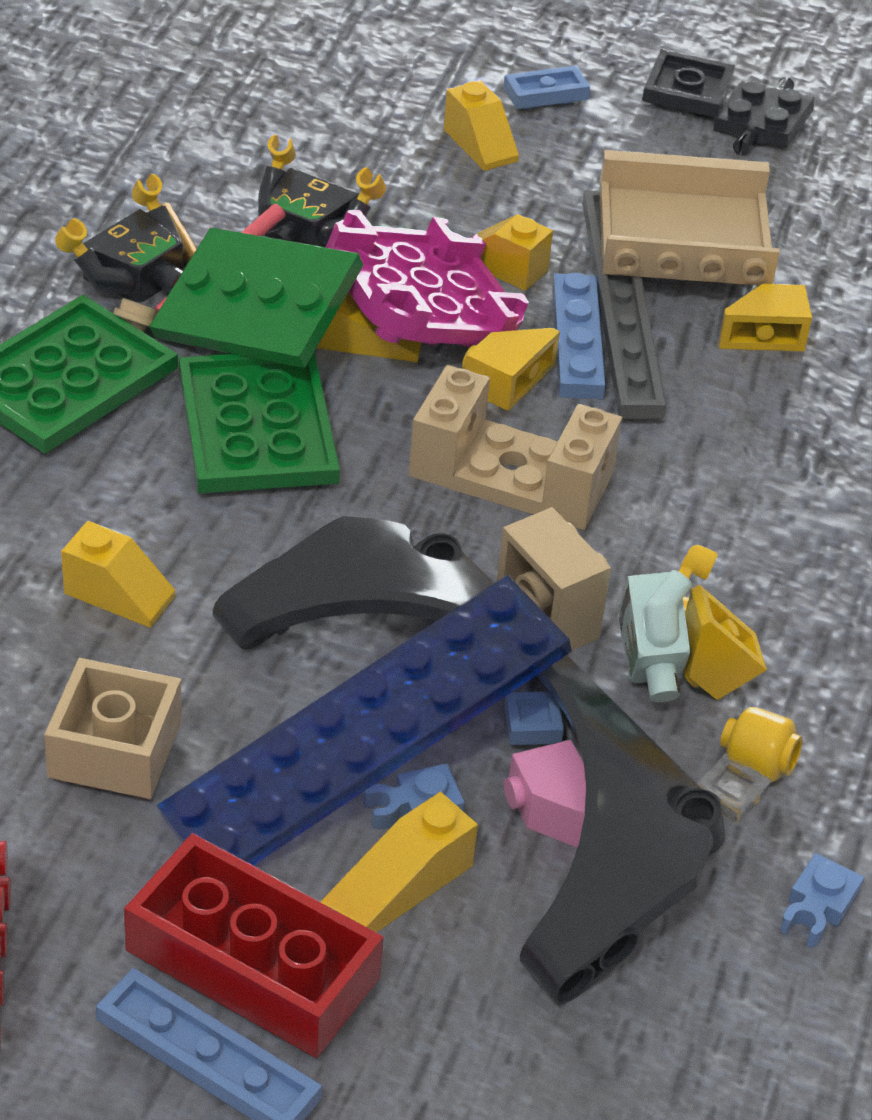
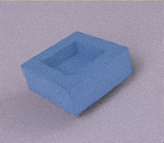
M550 691L506 692L504 709L510 745L555 744L562 742L563 724L560 706Z

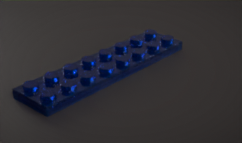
M506 575L157 805L159 812L181 843L193 833L254 866L572 652L570 639L509 575Z

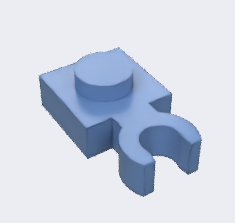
M448 764L397 774L396 787L393 788L385 784L370 785L364 789L363 797L365 808L375 805L384 806V808H377L372 811L373 829H386L393 826L399 818L440 791L463 812L465 802Z
M815 853L792 887L788 900L792 904L785 910L780 932L787 935L793 925L804 924L811 929L806 945L811 948L817 946L822 939L826 921L837 927L839 926L861 891L865 877Z

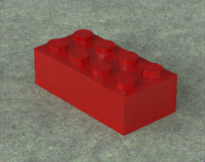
M193 833L124 907L125 950L316 1059L381 976L384 936Z

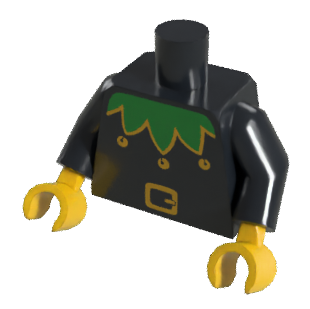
M277 134L272 135L268 140V149L273 161L271 166H266L260 185L258 214L260 216L273 204H278L284 210L285 217L269 230L265 237L325 247L336 222L344 220L347 211L360 210L366 217L371 208L368 206L370 200H377L385 194L386 185L381 174H378L375 181L370 184L373 174L368 167L361 169L356 176L357 185L361 190L360 194L292 167L284 171V165L293 162L296 156L292 139H289L288 146L283 151H277L279 147Z
M150 174L146 180L149 191L143 187L139 179L132 189L133 200L141 206H147L149 212L146 213L139 209L84 243L82 241L87 235V229L84 223L76 218H72L66 227H61L56 234L55 244L57 248L66 253L74 252L77 256L74 261L82 270L83 279L90 282L98 291L119 294L135 302H144L163 289L170 293L183 272L184 245L166 205L160 206L157 199L162 190V182L155 174Z

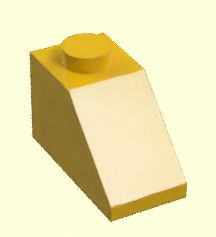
M481 80L467 82L464 85L447 89L443 130L483 171L518 162L519 154L501 99Z
M516 214L477 233L486 243L480 259L494 277L527 291L548 272L553 237L552 229L536 223L533 219Z
M761 284L727 307L723 315L718 342L719 349L805 351L812 321L805 285Z
M554 328L491 332L477 346L473 345L468 349L462 362V368L490 377L488 402L509 411L555 366L560 331Z
M87 521L61 550L63 588L66 595L149 628L153 626L175 598L173 586L135 541L127 535Z
M700 584L692 588L685 611L690 655L683 674L694 688L701 687L716 700H719L765 672L767 668L756 633Z

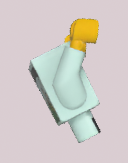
M694 545L689 549L678 571L672 570L671 572L627 577L617 616L629 676L633 683H648L650 700L653 702H668L680 696L678 678L682 677L690 655L685 617L689 598L684 596L692 587V583L689 580L690 575L693 574L707 580L718 555L715 551L701 545Z

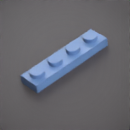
M554 273L552 284L554 326L556 330L560 331L556 357L559 397L603 399L605 376L596 275Z
M134 967L96 1005L97 1021L252 1120H304L322 1099V1085Z

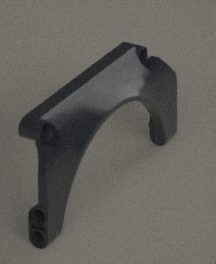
M342 516L333 520L280 557L267 562L224 592L214 604L213 617L241 648L251 649L262 644L276 633L279 636L289 630L290 626L320 618L363 613L412 615L441 621L468 630L496 644L517 658L539 678L555 697L565 713L579 743L584 761L586 781L585 816L579 845L570 871L555 901L523 945L520 953V962L557 1004L568 1003L622 963L635 949L639 941L638 933L698 887L707 857L718 851L725 839L721 801L709 789L701 788L462 551L461 544L456 537L447 533H436L426 537L414 546L410 530L401 523ZM706 819L709 820V822L702 825L700 823L695 822L694 820Z

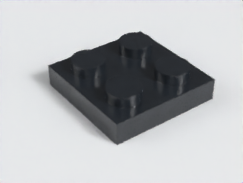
M661 49L644 86L642 101L653 103L660 108H675L688 111L696 116L715 117L721 109L733 79L735 65Z

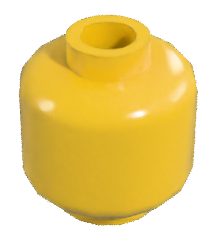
M758 707L745 709L738 719L729 718L720 740V746L727 749V762L732 770L769 783L777 781L783 774L789 776L793 772L803 745V738L797 735L793 720Z

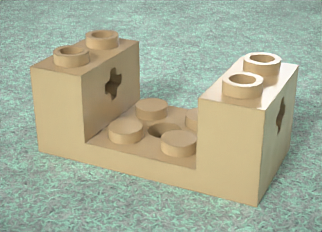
M446 365L413 419L409 476L533 515L553 507L566 522L573 524L575 528L585 530L614 473L622 416L578 404L559 440L555 441L486 420L490 377L473 373L467 369ZM515 465L518 466V468L516 470H510L503 466Z

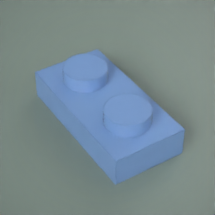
M576 65L508 74L504 77L503 88L516 109H534L538 106L571 104L575 101L589 100L591 86Z

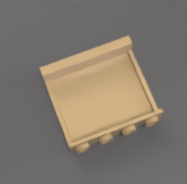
M604 150L599 182L602 274L758 286L761 284H773L780 251L779 248H772L766 202V188L770 174L769 162Z

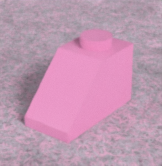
M572 740L512 754L509 777L504 779V793L510 808L518 809L528 829L578 848L585 816L586 781L584 763Z

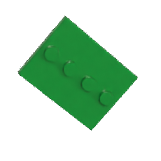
M210 227L149 328L155 338L305 368L364 264L359 253Z
M81 295L0 344V424L46 454L178 368V354L90 298Z
M315 352L305 368L237 354L179 357V374L198 493L339 484L340 468Z

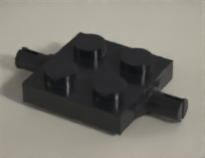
M786 77L781 78L774 88L765 86L758 81H741L714 117L713 131L738 138L733 143V150L738 155L740 152L741 155H746L755 143L772 144L787 148L813 112L815 97L801 94V92L794 90V82L791 78H788L787 81Z

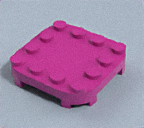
M349 210L346 212L344 220L336 222L325 246L326 248L359 253L364 266L349 293L362 312L377 326V335L391 343H398L401 339L429 345H436L438 343L460 344L466 347L478 345L491 332L519 330L529 303L524 294L506 293L480 259L486 243L477 234L472 236V238H464L459 234L451 232L446 226L448 223L447 219L432 217L427 231L371 226L360 210Z

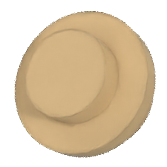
M124 298L120 308L115 307L113 314L120 316L121 319L142 332H145L146 326H150L156 313V309Z

